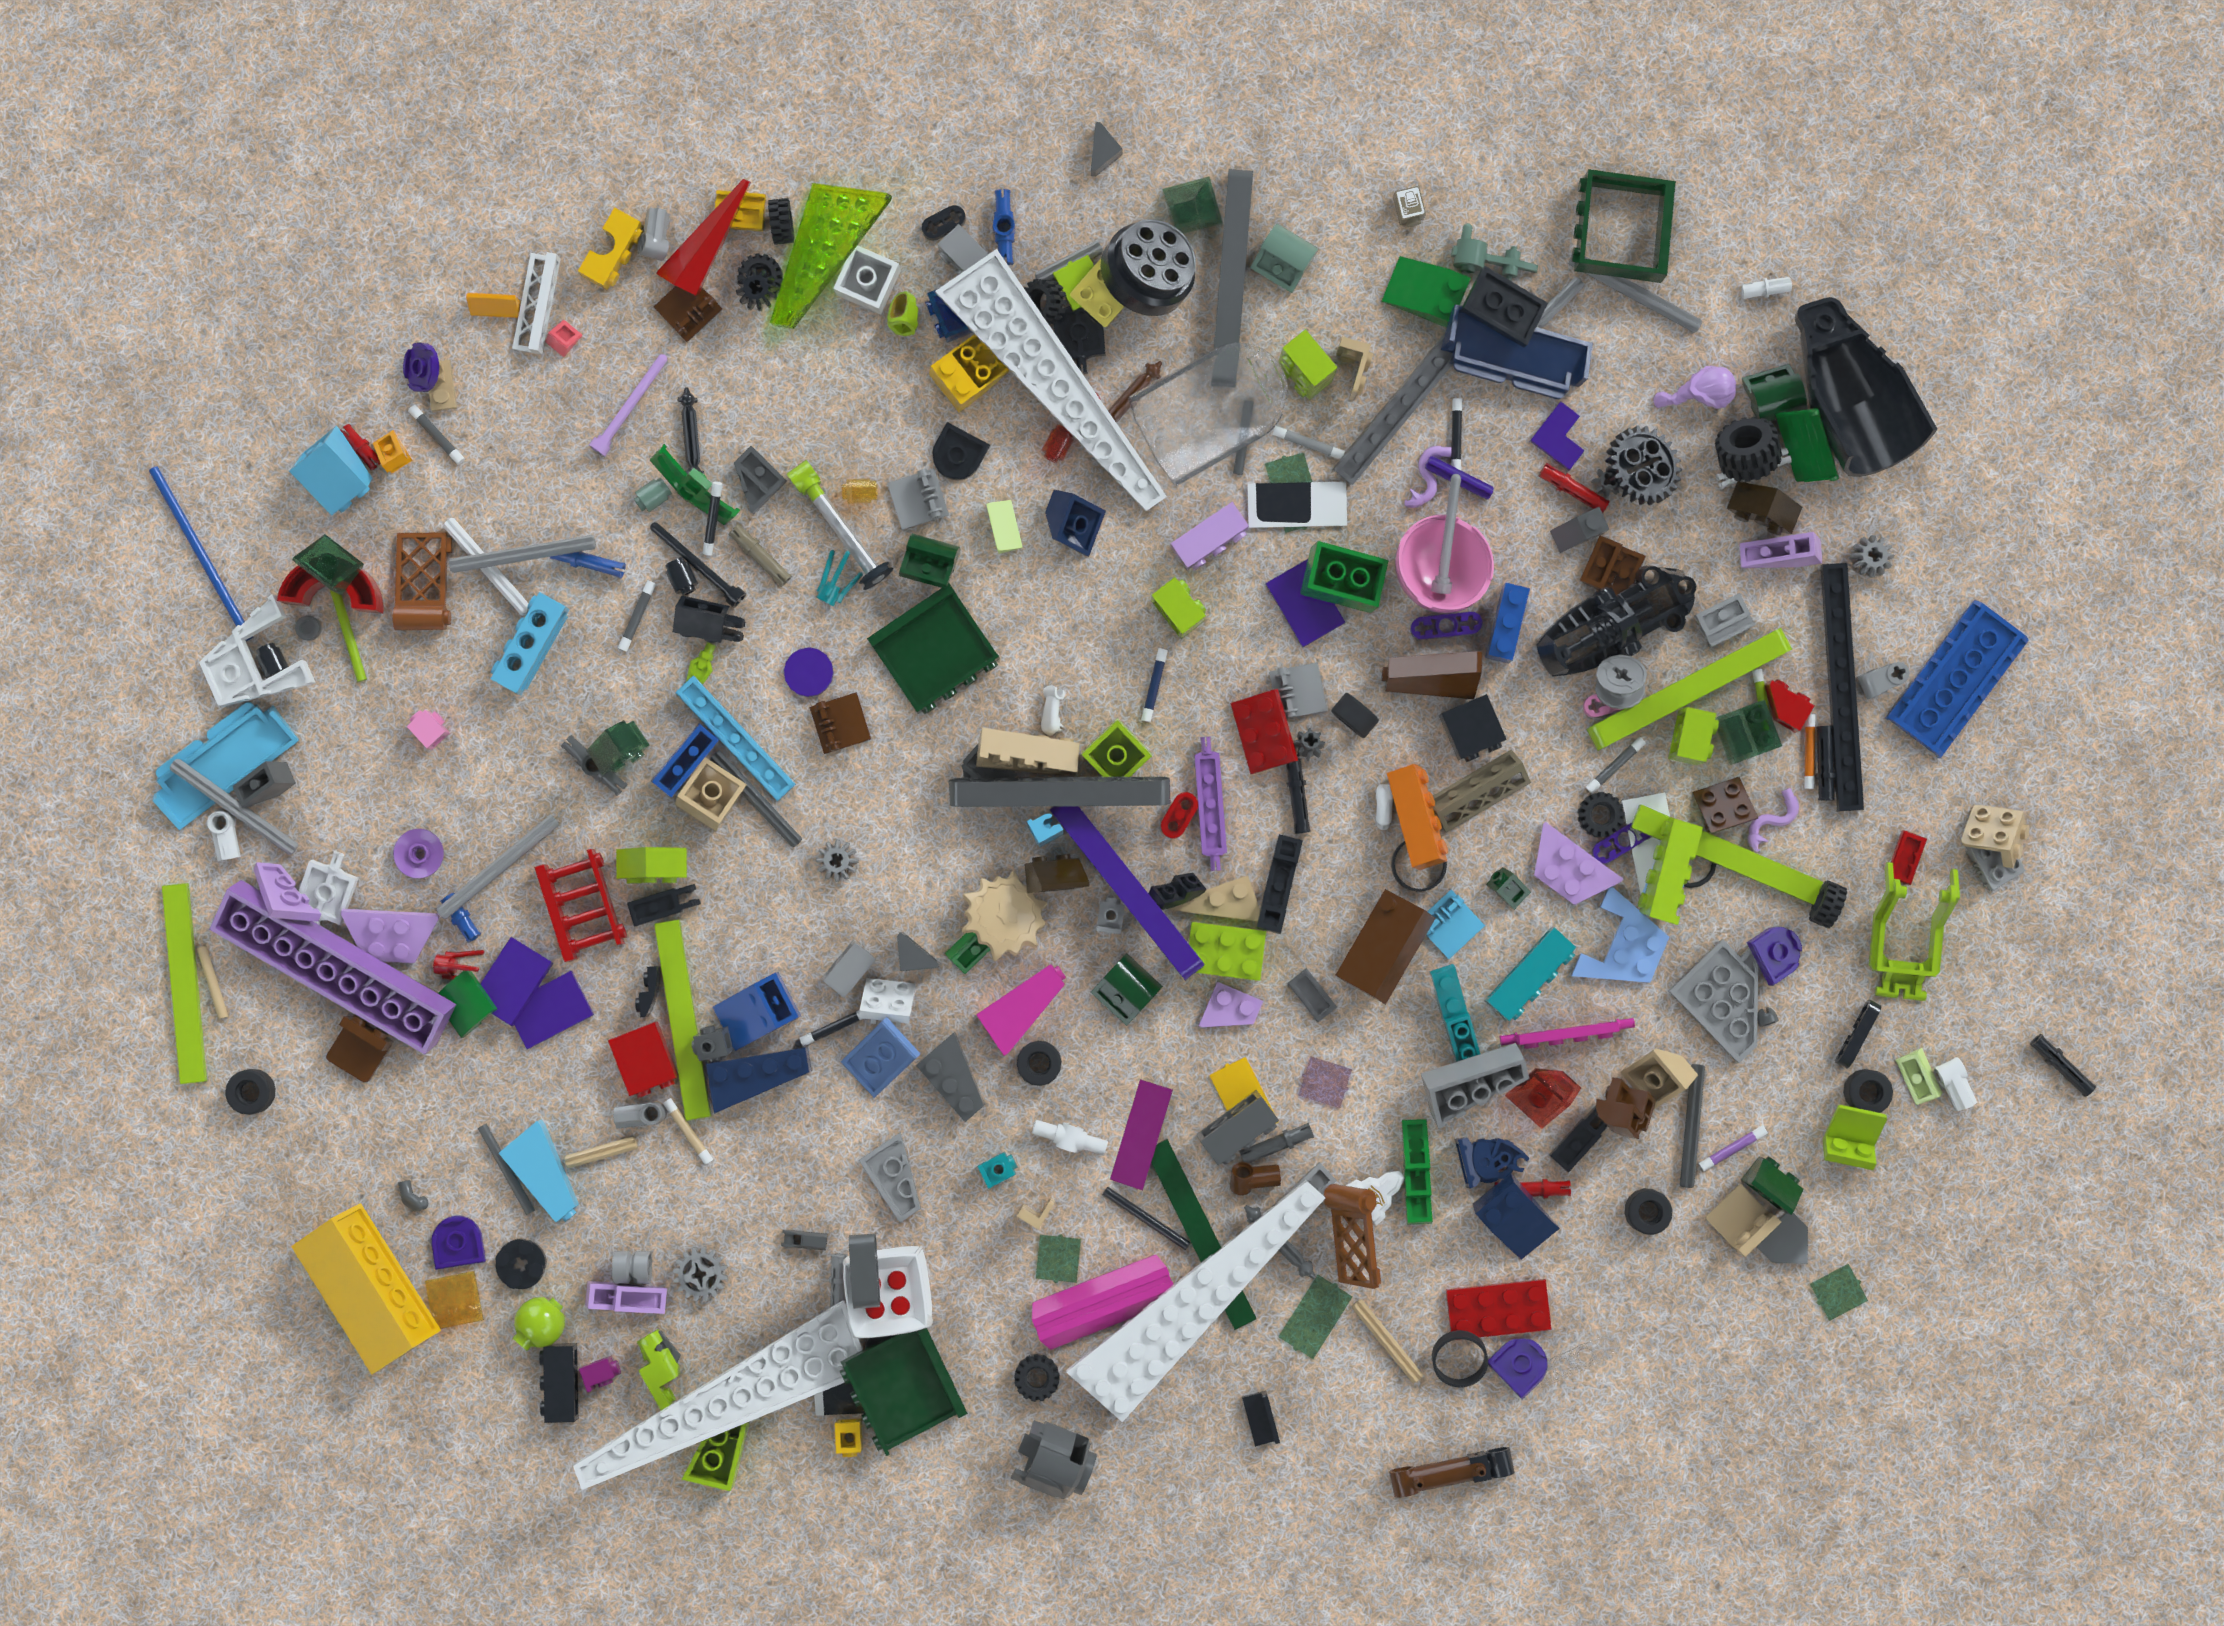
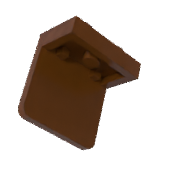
M355 1014L353 1016H344L339 1024L343 1029L328 1051L326 1059L364 1083L369 1082L394 1041L387 1037L388 1034L377 1027L373 1029L366 1025L367 1021Z

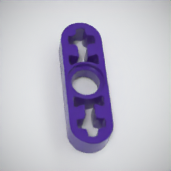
M1476 612L1425 616L1416 618L1411 623L1410 632L1417 640L1476 634L1481 629L1483 622L1481 616ZM1456 617H1460L1459 623L1466 622L1468 617H1472L1473 621H1477V625L1473 627V630H1470L1469 626H1461L1462 632H1457L1458 622ZM1448 619L1452 622L1453 629L1451 632L1444 633L1440 630L1439 623L1441 620ZM1431 620H1436L1435 631L1437 634H1432L1433 629L1426 630L1424 635H1420L1419 631H1415V627L1419 626V622H1423L1424 626H1431Z
M1630 823L1596 843L1592 849V856L1602 864L1609 863L1651 838V836L1640 833L1639 835L1642 839L1637 841L1636 834L1630 829L1632 824ZM1628 830H1630L1635 836V844L1632 847L1631 844L1623 847L1618 843V836L1623 832L1628 833ZM1613 839L1615 847L1620 852L1616 854V850L1613 849L1607 853V859L1604 856L1599 857L1597 854L1600 852L1599 847L1601 845L1603 848L1611 846L1612 844L1609 840Z

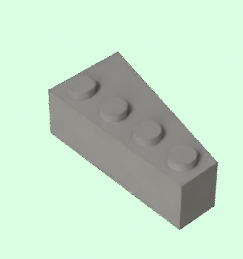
M1516 1043L1421 1073L1430 1113L1438 1129L1446 1126L1445 1122L1464 1116L1466 1114L1465 1111L1477 1104L1482 1106L1487 1103L1491 1096L1497 1093L1501 1095L1529 1079L1525 1058Z

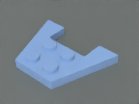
M1612 886L1607 889L1600 908L1622 917L1605 960L1601 962L1580 953L1571 976L1650 983L1669 936L1643 913H1640L1639 909Z

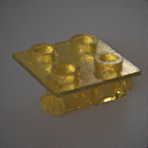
M475 1271L425 1281L431 1315L440 1329L484 1320Z

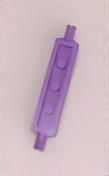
M1200 737L1202 752L1194 755L1201 849L1202 855L1210 856V871H1215V861L1216 871H1220V856L1227 853L1220 755L1217 752L1211 751V737H1206L1207 747L1205 746V737Z

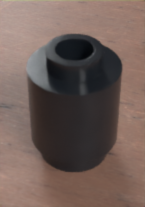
M683 557L677 558L665 565L667 569L665 573L676 594L681 593L683 596H686L696 590L695 586L698 584V581L689 563L685 562Z
M275 643L266 644L256 650L258 655L256 659L266 679L289 667L280 648L276 647Z

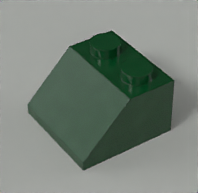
M1759 1156L1741 1181L1777 1209L1792 1215L1804 1190L1798 1185L1800 1180L1790 1172H1787L1785 1175L1778 1169L1780 1164L1768 1156L1765 1159Z

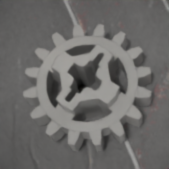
M703 1246L701 1252L698 1251L697 1247H693L692 1254L685 1251L683 1253L685 1259L679 1258L676 1260L680 1268H674L673 1272L678 1274L679 1277L675 1278L673 1282H680L681 1286L678 1288V1292L682 1290L687 1291L685 1298L694 1295V1301L697 1302L700 1296H703V1299L708 1301L709 1293L716 1297L718 1295L716 1288L723 1289L725 1287L721 1280L728 1279V1275L723 1274V1271L728 1266L720 1264L724 1257L716 1258L715 1249L707 1253V1246ZM703 1258L710 1260L714 1265L706 1264ZM692 1260V1268L689 1272L684 1273L687 1263ZM698 1268L706 1272L703 1280H701L700 1276H695ZM717 1275L714 1285L710 1288L709 1280L711 1276ZM688 1282L695 1284L698 1290L692 1288Z

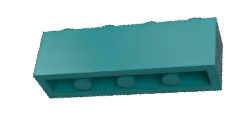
M1551 927L1484 1001L1506 1021L1518 1019L1525 1011L1523 1008L1528 1000L1533 1002L1542 991L1539 988L1545 982L1549 984L1558 975L1556 970L1562 963L1567 965L1575 956L1573 951L1577 947L1555 927Z

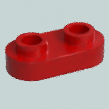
M1183 792L1174 799L1161 822V831L1166 837L1171 839L1178 838L1186 830L1198 809V800L1193 794ZM1184 800L1190 802V808L1187 810L1181 807V802ZM1170 822L1177 823L1178 828L1176 831L1169 830L1168 824Z

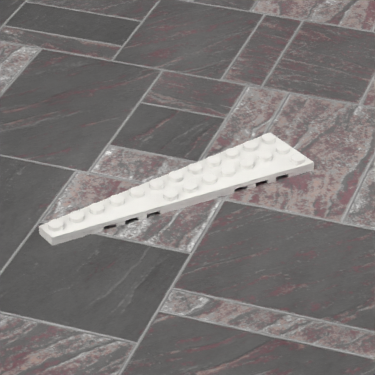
M997 249L935 291L943 302L1145 511L1167 497Z
M1307 1180L1302 1182L1278 1201L1275 1206L1263 1213L1254 1223L1244 1228L1239 1235L1229 1240L1215 1254L1210 1255L1161 1294L1157 1300L1147 1305L1142 1312L1123 1324L1113 1335L1108 1336L1094 1350L1089 1351L1069 1367L1066 1373L1123 1422L1323 1202L1325 1197Z
M845 1301L839 1302L575 1462L573 1467L581 1489L589 1488L844 1383L839 1372L844 1369L841 1361L862 1351L858 1338H853Z

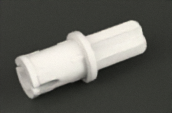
M1790 277L1772 280L1763 278V281L1741 284L1743 300L1759 296L1768 298L1769 295L1790 292L1792 290Z

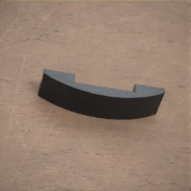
M1281 834L1278 835L1262 899L1257 929L1281 934L1303 840Z

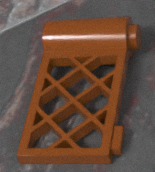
M446 532L397 533L395 606L392 614L395 630H446L447 625H451V611L446 608L447 553H452V538L447 537ZM403 539H414L419 545L408 555L403 550ZM431 539H441V548L433 555L425 545ZM423 548L431 557L420 567L412 558ZM411 561L418 570L407 579L403 575V567ZM436 561L440 565V572L432 579L424 570ZM423 573L431 581L419 591L412 582ZM435 584L440 589V600H429L424 594ZM409 585L418 592L411 600H402V591Z
M1330 1184L1325 1189L1323 1196L1325 1197L1324 1203L1331 1209L1338 1281L1340 1283L1376 1289L1381 1284L1380 1269L1377 1268L1372 1223V1212L1377 1203L1376 1195L1370 1189ZM1341 1216L1348 1223L1346 1228L1341 1223ZM1359 1219H1363L1364 1231L1357 1224ZM1351 1230H1353L1358 1237L1356 1242L1352 1239V1237L1349 1234ZM1344 1240L1351 1248L1349 1252L1344 1248ZM1361 1244L1366 1248V1256L1359 1248ZM1354 1254L1361 1262L1359 1266L1352 1259ZM1346 1265H1348L1353 1272V1275L1351 1277L1347 1276ZM1364 1268L1369 1273V1280L1362 1273Z

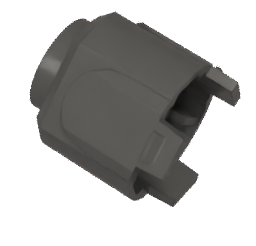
M1034 1420L1030 1433L1024 1434L1018 1449L1019 1453L1029 1457L1025 1469L1022 1471L1016 1468L1011 1475V1479L1052 1497L1065 1499L1073 1492L1082 1495L1092 1474L1097 1454L1089 1451L1091 1443L1087 1437L1047 1421L1041 1423Z

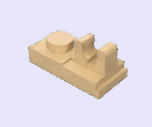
M439 360L438 380L434 388L429 391L432 412L457 408L451 360Z

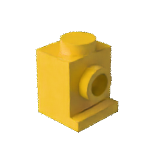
M862 1418L836 1420V1454L842 1453V1457H856L857 1453L862 1452ZM852 1433L854 1440L851 1442L847 1441L845 1435Z

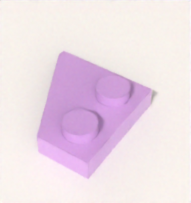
M1217 982L1199 1026L1216 1027L1254 1024L1263 1001Z

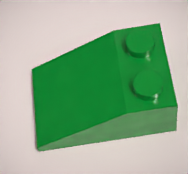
M1400 256L1381 302L1447 328L1452 308L1455 304H1461L1471 278L1448 268Z

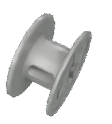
M1626 655L1611 656L1601 662L1597 669L1596 676L1598 680L1595 687L1599 700L1603 704L1616 709L1631 708L1639 704L1645 694L1644 684L1647 673L1644 665L1639 660Z

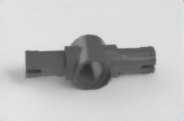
M570 735L566 739L572 746L565 741L563 742L561 747L577 760L576 763L582 768L583 772L592 776L597 782L605 784L616 796L622 792L617 785L622 789L627 787L628 784L611 771L612 767L606 763L603 757L597 755L590 748L586 749L574 736ZM593 759H598L600 762V767L596 772L589 770V763Z

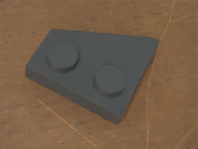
M752 446L734 462L749 510L754 515L787 480Z

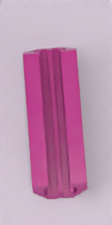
M1151 1255L1036 1300L1032 1303V1322L1037 1330L1039 1340L1052 1350L1135 1317L1174 1284L1166 1265L1157 1255Z

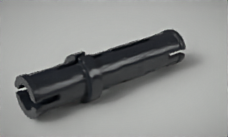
M1816 726L1818 773H1815V778L1818 779V801L1835 800L1833 778H1836V773H1833V726Z
M1298 758V761L1286 764L1288 782L1286 784L1289 787L1295 834L1311 832L1304 787L1306 780L1303 779L1301 758Z
M2042 1034L2037 1035L2031 1041L2030 1045L2045 1058V1063L2049 1066L2052 1065L2084 1097L2089 1096L2095 1090L2096 1085L2063 1055V1051L2060 1048H2055Z

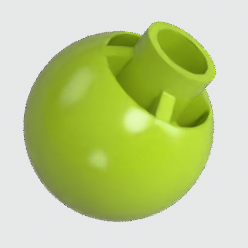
M545 1297L529 1299L520 1306L515 1315L514 1327L516 1334L513 1339L526 1351L531 1347L543 1348L552 1345L560 1338L565 1328V1316L560 1311L563 1306L553 1297L550 1300H547Z

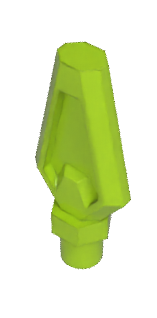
M707 642L704 650L700 651L699 657L690 661L686 682L692 676H695L702 684L705 683L713 672L711 662L714 658L712 654L716 648L715 645Z

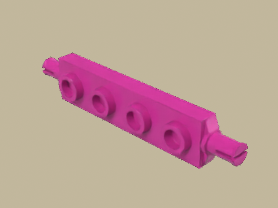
M1634 1018L1615 1019L1612 1022L1523 1034L1515 1032L1510 1035H1500L1499 1039L1501 1046L1516 1043L1517 1045H1524V1049L1537 1048L1539 1047V1042L1548 1041L1549 1046L1564 1044L1563 1039L1573 1038V1042L1588 1041V1036L1598 1035V1039L1613 1037V1032H1620L1621 1029L1635 1028Z

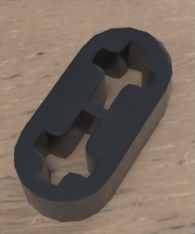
M952 205L935 213L923 221V235L932 241L948 235L958 224L961 227L965 224V212L961 207ZM951 212L961 214L958 223H955L953 220L947 223L945 221L951 218ZM933 223L934 226L940 223L943 224L937 228L938 233H927L929 229L928 224Z

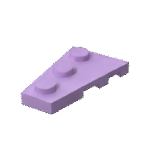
M256 862L254 873L270 918L319 922L320 911L317 908L312 909L308 904L310 899L305 894H300L297 891L295 881L281 864Z

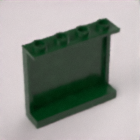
M950 583L947 589H939L867 638L918 714L923 712L924 715L937 707L935 703L943 698L946 701L957 694L955 689L962 684L967 687L978 679L976 675L983 670L988 673L998 666L996 661L1000 659Z
M927 1328L891 1335L841 1361L844 1369L839 1372L846 1385L851 1383L854 1392L850 1393L856 1407L862 1406L865 1413L861 1417L867 1429L872 1427L875 1433L872 1440L877 1450L883 1449L886 1456L890 1455L888 1450L939 1423L955 1415L961 1418L968 1414Z

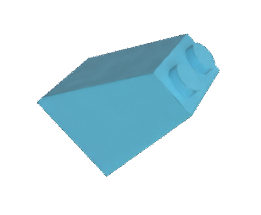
M337 426L304 451L289 471L331 516L338 510L341 513L344 512L352 504L350 500L355 496L358 498L364 496L370 490L368 485L373 479Z

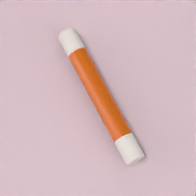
M1810 714L1805 722L1804 789H1814L1815 714Z

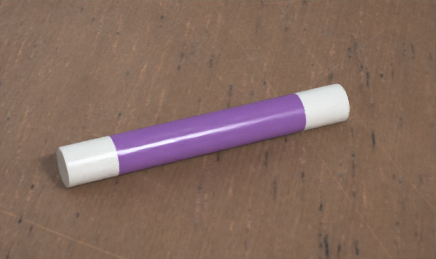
M1762 1125L1698 1164L1704 1172L1768 1133Z

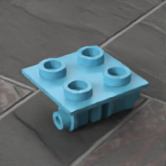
M1452 889L1427 911L1436 919L1426 936L1448 959L1456 954L1485 926L1467 907L1464 900L1459 895H1456Z

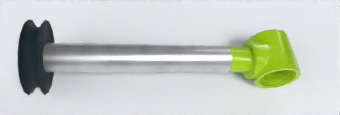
M805 460L787 473V476L800 494L802 493L810 497L866 575L859 582V584L865 585L863 590L870 589L885 579L893 571V568L888 567L889 562H884L880 565L876 564L819 486L821 479L809 462Z

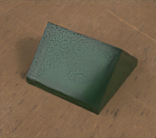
M326 534L292 559V561L327 588L340 595L343 594L364 566V563Z

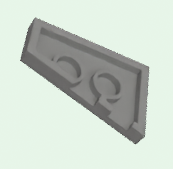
M900 1132L859 1159V1162L899 1223L921 1209L903 1137Z

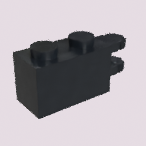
M681 595L675 606L672 632L678 633L683 637L704 639L710 643H721L722 640L740 642L744 638L743 632L727 627L742 629L745 627L746 622L741 617L729 615L730 606Z

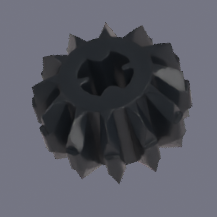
M756 268L752 269V276L744 272L743 276L746 280L737 281V284L742 287L736 290V294L742 296L739 300L742 305L748 303V310H752L756 305L759 312L762 311V304L764 303L768 308H771L772 305L769 299L777 300L778 297L773 292L779 289L777 284H772L775 281L774 276L770 275L767 277V271L764 269L759 275ZM760 285L762 292L759 293L757 291V294H754L753 287L757 289V286Z

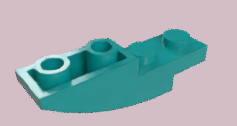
M1454 964L1429 971L1436 1001L1456 1062L1480 1055L1456 967Z

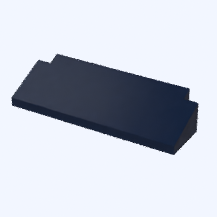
M1456 304L1453 306L1441 350L1452 353L1449 364L1453 365L1455 371L1496 383L1510 380L1517 389L1557 400L1561 399L1569 391L1570 386L1580 387L1588 380L1593 343L1536 327L1528 345L1522 347L1460 311L1462 306Z

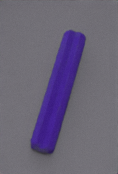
M1430 456L1425 464L1426 470L1450 482L1452 475L1459 474L1461 477L1460 487L1486 500L1493 494V486L1433 456Z

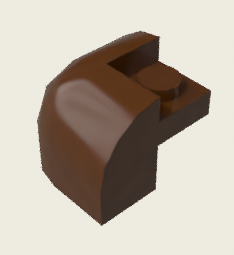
M1612 1077L1611 1084L1606 1089V1100L1596 1099L1598 1116L1612 1132L1624 1137L1639 1139L1641 1131L1646 1132L1656 1100L1649 1091L1629 1088L1622 1079Z

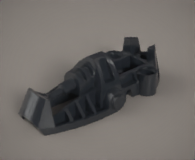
M1645 565L1637 570L1636 582L1616 595L1612 587H1604L1596 591L1594 595L1583 600L1557 619L1539 638L1536 646L1544 667L1552 677L1585 672L1598 668L1603 660L1611 656H1633L1637 654L1642 648L1639 640L1659 627L1670 632L1682 630L1686 623L1685 616L1690 614L1695 601L1697 586L1694 579L1686 576L1683 570ZM1648 570H1651L1654 573V579L1648 584L1645 581V574ZM1684 580L1687 584V589L1681 594L1678 591V584ZM1665 585L1673 604L1660 610V613L1639 622V618L1653 611L1651 603L1645 598L1631 607L1628 604ZM1671 614H1674L1676 617V623L1673 627H1669L1667 624V618ZM1584 625L1587 626L1590 633L1580 637V641L1570 646L1563 644L1557 647L1554 640ZM1596 644V648L1565 663V661L1572 657V652L1582 647L1588 648Z

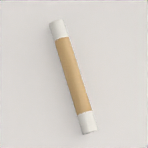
M670 1098L665 1101L663 1105L703 1163L706 1165L713 1160L712 1156L673 1100Z

